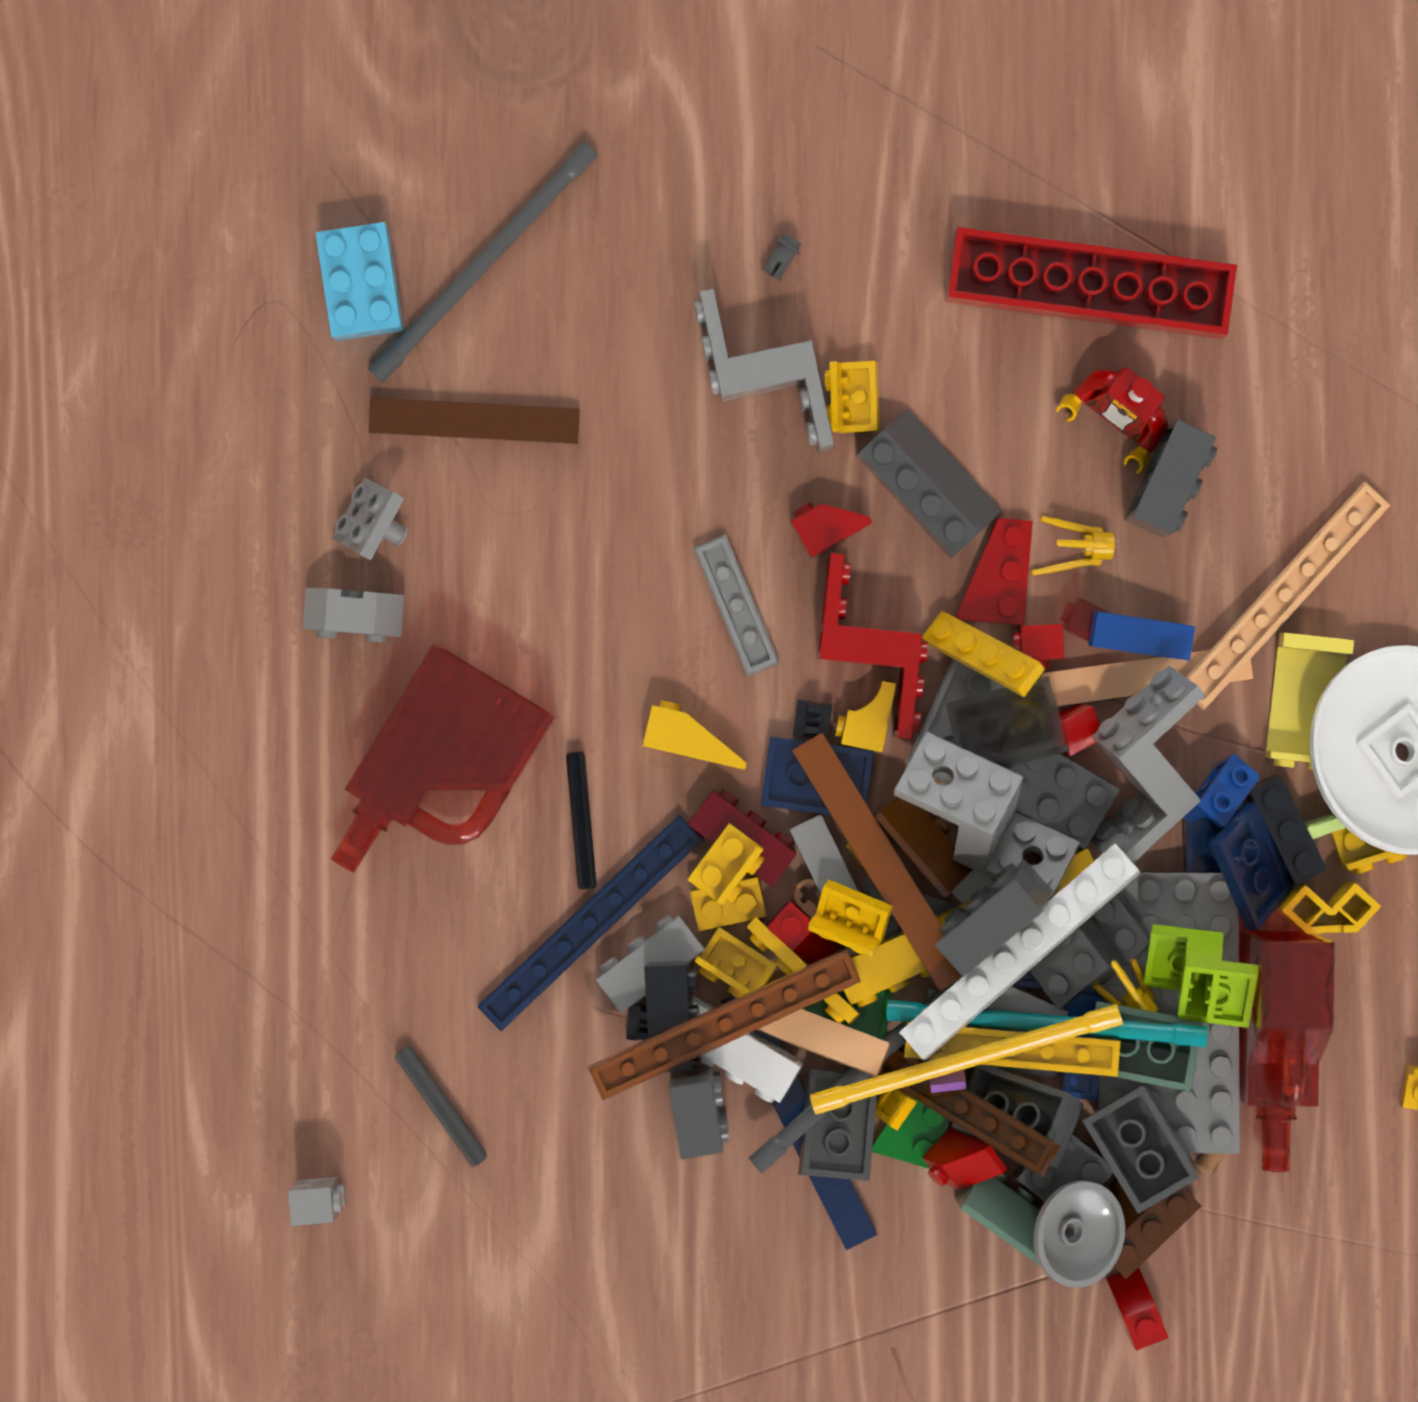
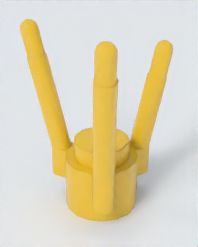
M1041 516V522L1089 534L1084 535L1083 540L1058 539L1056 541L1057 546L1082 548L1083 555L1089 556V558L1033 569L1030 574L1038 576L1089 565L1101 566L1102 560L1113 559L1115 548L1113 532H1103L1102 527H1090L1058 518Z
M1136 958L1130 963L1140 987L1136 988L1116 960L1111 962V966L1128 991L1122 998L1125 1004H1122L1103 986H1092L1110 1004L1151 1012L1158 1010L1157 1005L1153 1001L1156 996L1149 987L1143 986L1144 975Z

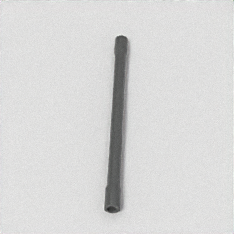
M583 141L562 163L560 169L402 336L374 361L368 370L384 383L403 363L405 357L572 180L582 174L598 157V154Z
M955 983L940 992L936 990L922 1004L931 1005ZM901 1022L882 1039L891 1045L885 1060L906 1042L899 1032L907 1026V1022ZM850 1068L829 1088L863 1081L869 1074ZM810 1104L776 1136L771 1137L749 1157V1160L763 1174L785 1154L786 1150L829 1111L816 1115L812 1104Z

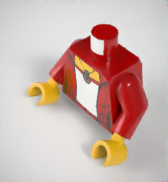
M1127 367L1118 371L1095 370L1074 390L1075 395L1066 394L1062 397L1056 412H1059L1063 407L1071 409L1066 421H1072L1075 419L1083 401L1088 407L1136 444L1139 442L1140 447L1134 448L1124 459V466L1131 459L1139 462L1140 467L1136 471V474H1138L1150 462L1149 451H1154L1168 428L1165 411L1161 408L1165 397L1152 386L1149 380L1141 378Z

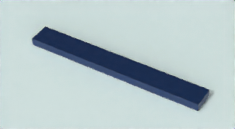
M678 815L477 1007L502 1031L703 839Z
M731 995L721 1000V1003L725 1004L736 997ZM755 1030L756 1033L783 1048L779 1039ZM798 1075L780 1103L776 1100L772 1102L784 1128L804 1110L806 1091ZM802 1136L793 1143L799 1158ZM809 1176L846 1250L877 1235L850 1179Z

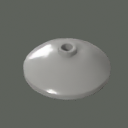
M1090 1181L1070 1182L1052 1193L1042 1206L1034 1228V1250L1040 1267L1050 1279L1071 1288L1087 1287L1105 1277L1117 1262L1125 1239L1124 1214L1118 1200L1107 1188Z

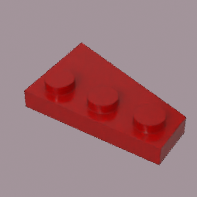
M997 518L955 618L963 621L1024 625L1033 521Z

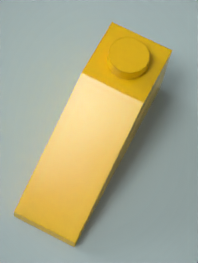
M660 700L659 706L652 705L643 746L745 770L746 762L689 714L680 711L681 704Z

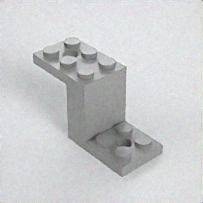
M714 289L700 291V301L694 302L698 326L706 327L707 336H702V345L706 361L713 360L715 369L709 371L713 395L720 394L721 402L803 385L802 388H799L798 395L802 412L809 411L811 422H807L805 426L809 446L816 445L817 453L831 450L834 443L812 340L728 358Z
M1171 666L1157 672L1142 691L1131 696L1126 701L1124 707L1112 718L1105 720L1099 726L1098 731L1092 736L1139 793L1135 797L1128 799L1122 805L1121 810L1109 821L1099 825L1090 842L1102 854L1112 845L1116 844L1132 863L1141 857L1201 801L1154 745L1163 734L1206 696L1198 685Z
M928 732L925 733L895 788V796L958 825L953 860L994 880H997L996 876L1010 863H1013L1015 867L1023 861L1022 856L1025 853H1038L1042 858V862L1038 865L1030 866L1053 890L1049 901L1053 898L1080 844L1079 841L1016 812L1023 776ZM937 772H946L953 780L947 785H939L933 780V775Z

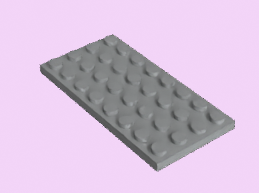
M1140 872L1136 878L1119 892L1149 933H1151L1152 924L1222 932V961L1239 963V911L1222 872ZM1148 948L1136 958L1143 975L1145 974ZM1129 963L1123 970L1134 987H1140ZM1116 974L1106 984H1101V986L1122 1004H1125L1122 998L1128 991ZM1149 987L1156 996L1153 999L1158 1007L1156 1012L1177 1016L1179 991ZM1102 997V1002L1109 1003ZM1202 1022V1026H1208L1207 1047H1198L1191 1091L1148 1084L1189 1153L1240 1154V1030L1237 1026ZM1099 1075L1098 1110L1140 1086L1143 1082Z

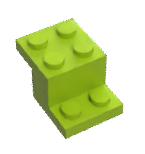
M1152 924L1143 986L1178 990L1177 1019L1249 1028L1258 978V965L1222 961V932Z

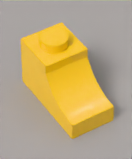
M881 681L878 691L868 704L855 711L846 710L845 716L839 715L835 736L841 737L840 744L883 752L896 688L895 683Z

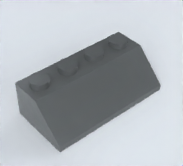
M909 409L904 411L857 454V458L949 558L954 557L1002 511Z

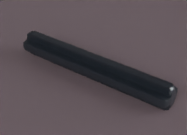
M581 751L569 752L566 755L577 885L579 889H592L596 887V872L585 754Z

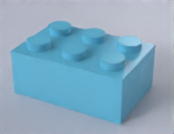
M380 222L315 232L331 337L335 341L405 331L390 230L387 224Z

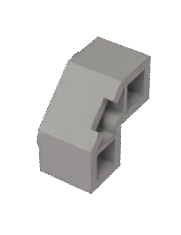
M306 587L303 629L317 630L316 637L337 639L338 632L366 634V641L387 643V636L401 637L404 595Z

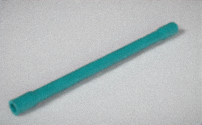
M889 999L887 1004V1021L911 1022L930 1005L914 1001ZM985 1009L967 1026L1032 1031L1076 1017ZM1123 1021V1025L1082 1035L1207 1047L1208 1026Z

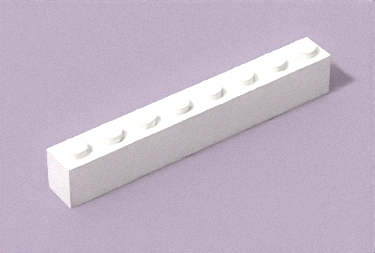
M1116 844L1112 845L1048 901L1044 911L967 975L959 979L899 1033L923 1060L929 1059L1140 874L1139 869Z

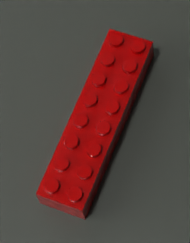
M957 227L954 233L945 302L1222 339L1228 335L1237 265Z

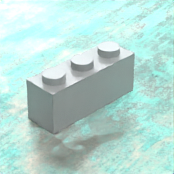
M668 914L653 926L656 932L645 940L642 935L625 947L629 952L619 961L613 956L598 968L601 974L596 978V981L621 1014L646 995L645 965L649 962L691 961L705 950V946L680 914L675 918Z

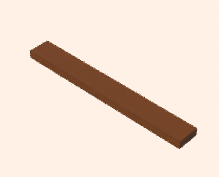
M823 733L818 734L792 750L793 755L885 903L893 906L892 916L939 992L961 979L963 976L935 946L941 935L938 931L941 924Z
M842 949L587 1067L602 1100H605L861 982L847 949Z

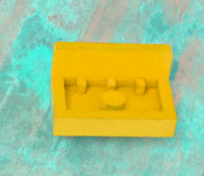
M830 361V370L825 371V387L831 393V405H827L826 410L829 424L832 426V432L838 434L880 432L878 362L840 363L838 361Z
M828 879L823 886L816 914L809 922L808 930L824 939L833 940L845 945L854 952L872 956L883 941L893 906Z
M718 927L705 950L694 961L701 966L698 970L701 975L714 983L720 978L730 985L727 991L736 998L766 985L778 967L773 961L721 927Z

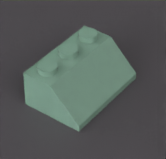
M1097 1001L1095 1010L1114 1004ZM1118 1005L1122 1021L1168 1025H1202V1022L1177 1019V1016ZM1090 1036L1092 1039L1121 1041L1117 1078L1191 1091L1198 1047L1175 1045L1169 1042Z
M1004 1173L959 1191L955 1198L961 1210L1039 1265L1034 1250V1228L1041 1208L1033 1203L1036 1198L1033 1194L1020 1185L1015 1190L1005 1183L1007 1176Z

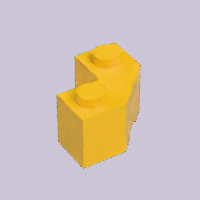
M1347 880L1326 903L1307 885L1302 883L1297 886L1295 885L1276 910L1299 931L1309 935L1358 932L1381 906L1358 884Z

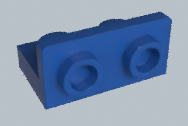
M1236 754L1216 763L1195 793L1201 801L1183 818L1189 823L1202 817L1205 819L1209 818L1219 828L1224 827L1259 780V774Z

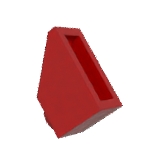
M811 502L794 511L793 513L796 518L790 522L810 559L873 523L869 516L825 504H819L814 507Z
M790 899L766 924V927L809 965L834 954L841 946L833 940L824 939L818 934L809 931L808 925L811 918Z
M950 1128L922 1157L930 1168L928 1174L934 1182L940 1186L946 1184L957 1190L996 1177L1007 1170L991 1145Z
M1139 1267L1127 1279L1120 1272L1106 1277L1129 1340L1136 1351L1169 1338Z

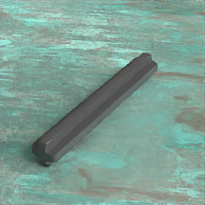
M407 1046L395 1055L396 1061L472 1167L477 1166L486 1159L487 1153L412 1047Z

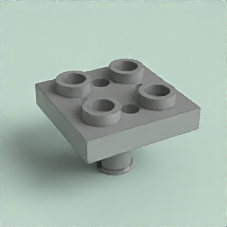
M365 477L363 482L355 488L352 494V502L346 513L337 521L332 539L369 560L372 559L382 539L391 542L395 546L401 545L406 539L408 528L400 525L393 519L404 498Z

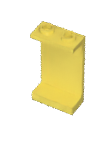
M1278 633L1264 755L1265 758L1274 759V766L1294 768L1295 761L1309 762L1308 769L1313 770L1310 758V730L1313 715L1328 683L1346 666L1347 655L1353 654L1354 640Z

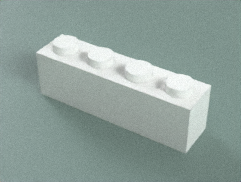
M693 995V1005H699L700 1015L715 1008ZM755 1031L703 1054L700 1061L711 1067L713 1064L718 1065L726 1070L724 1075L727 1078L741 1085L746 1082L756 1088L754 1093L770 1103L774 1100L780 1103L805 1063Z

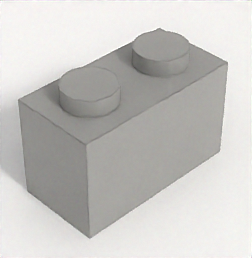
M339 1176L297 1180L288 1190L291 1226L333 1223L342 1212L343 1206L347 1204L345 1185H339Z

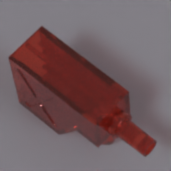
M433 644L344 789L359 798L360 801L355 809H352L356 816L331 859L343 868L355 873L381 831L388 832V827L393 820L403 826L409 825L430 839L445 845H464L479 838L491 825L511 790L517 785L557 717L443 647ZM432 790L486 791L473 814L467 821L461 824L445 823L421 809Z
M1239 930V963L1258 965V978L1249 1028L1239 1027L1240 1100L1247 1106H1257L1255 1118L1262 1121V1170L1270 1172L1290 1171L1291 1121L1297 1120L1296 1107H1318L1319 1063L1334 1028L1335 942L1316 934L1308 935L1301 931Z

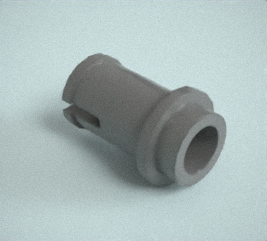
M785 233L781 239L777 237L776 241L778 244L765 265L761 268L778 280L782 279V275L795 254L799 255L801 253L798 249L802 244Z

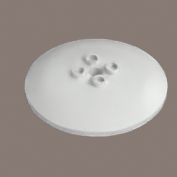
M1410 645L1390 646L1371 651L1356 658L1342 668L1323 691L1316 706L1310 730V758L1313 774L1323 799L1332 813L1350 832L1361 840L1384 851L1404 855H1418V646ZM1398 743L1404 744L1408 749L1409 755L1405 762L1401 761L1396 755L1395 749Z

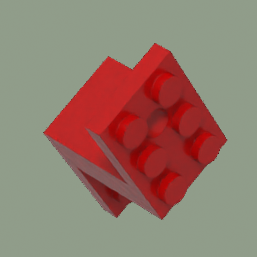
M830 553L827 563L818 660L900 668L893 737L911 740L912 732H919L920 712L914 710L916 698H922L924 677L918 676L919 663H926L928 642L922 641V634L838 625V619L843 620L846 615L847 598L841 597L842 585L849 584L851 563L844 562L845 554Z

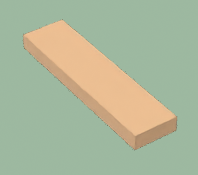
M803 1009L756 1030L874 1077L879 1076L891 1046L889 1042Z

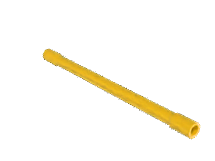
M1114 1004L1087 1012L1080 1017L846 1086H836L810 1094L811 1104L814 1113L817 1115L844 1107L851 1102L1082 1034L1096 1033L1123 1025L1118 1005Z

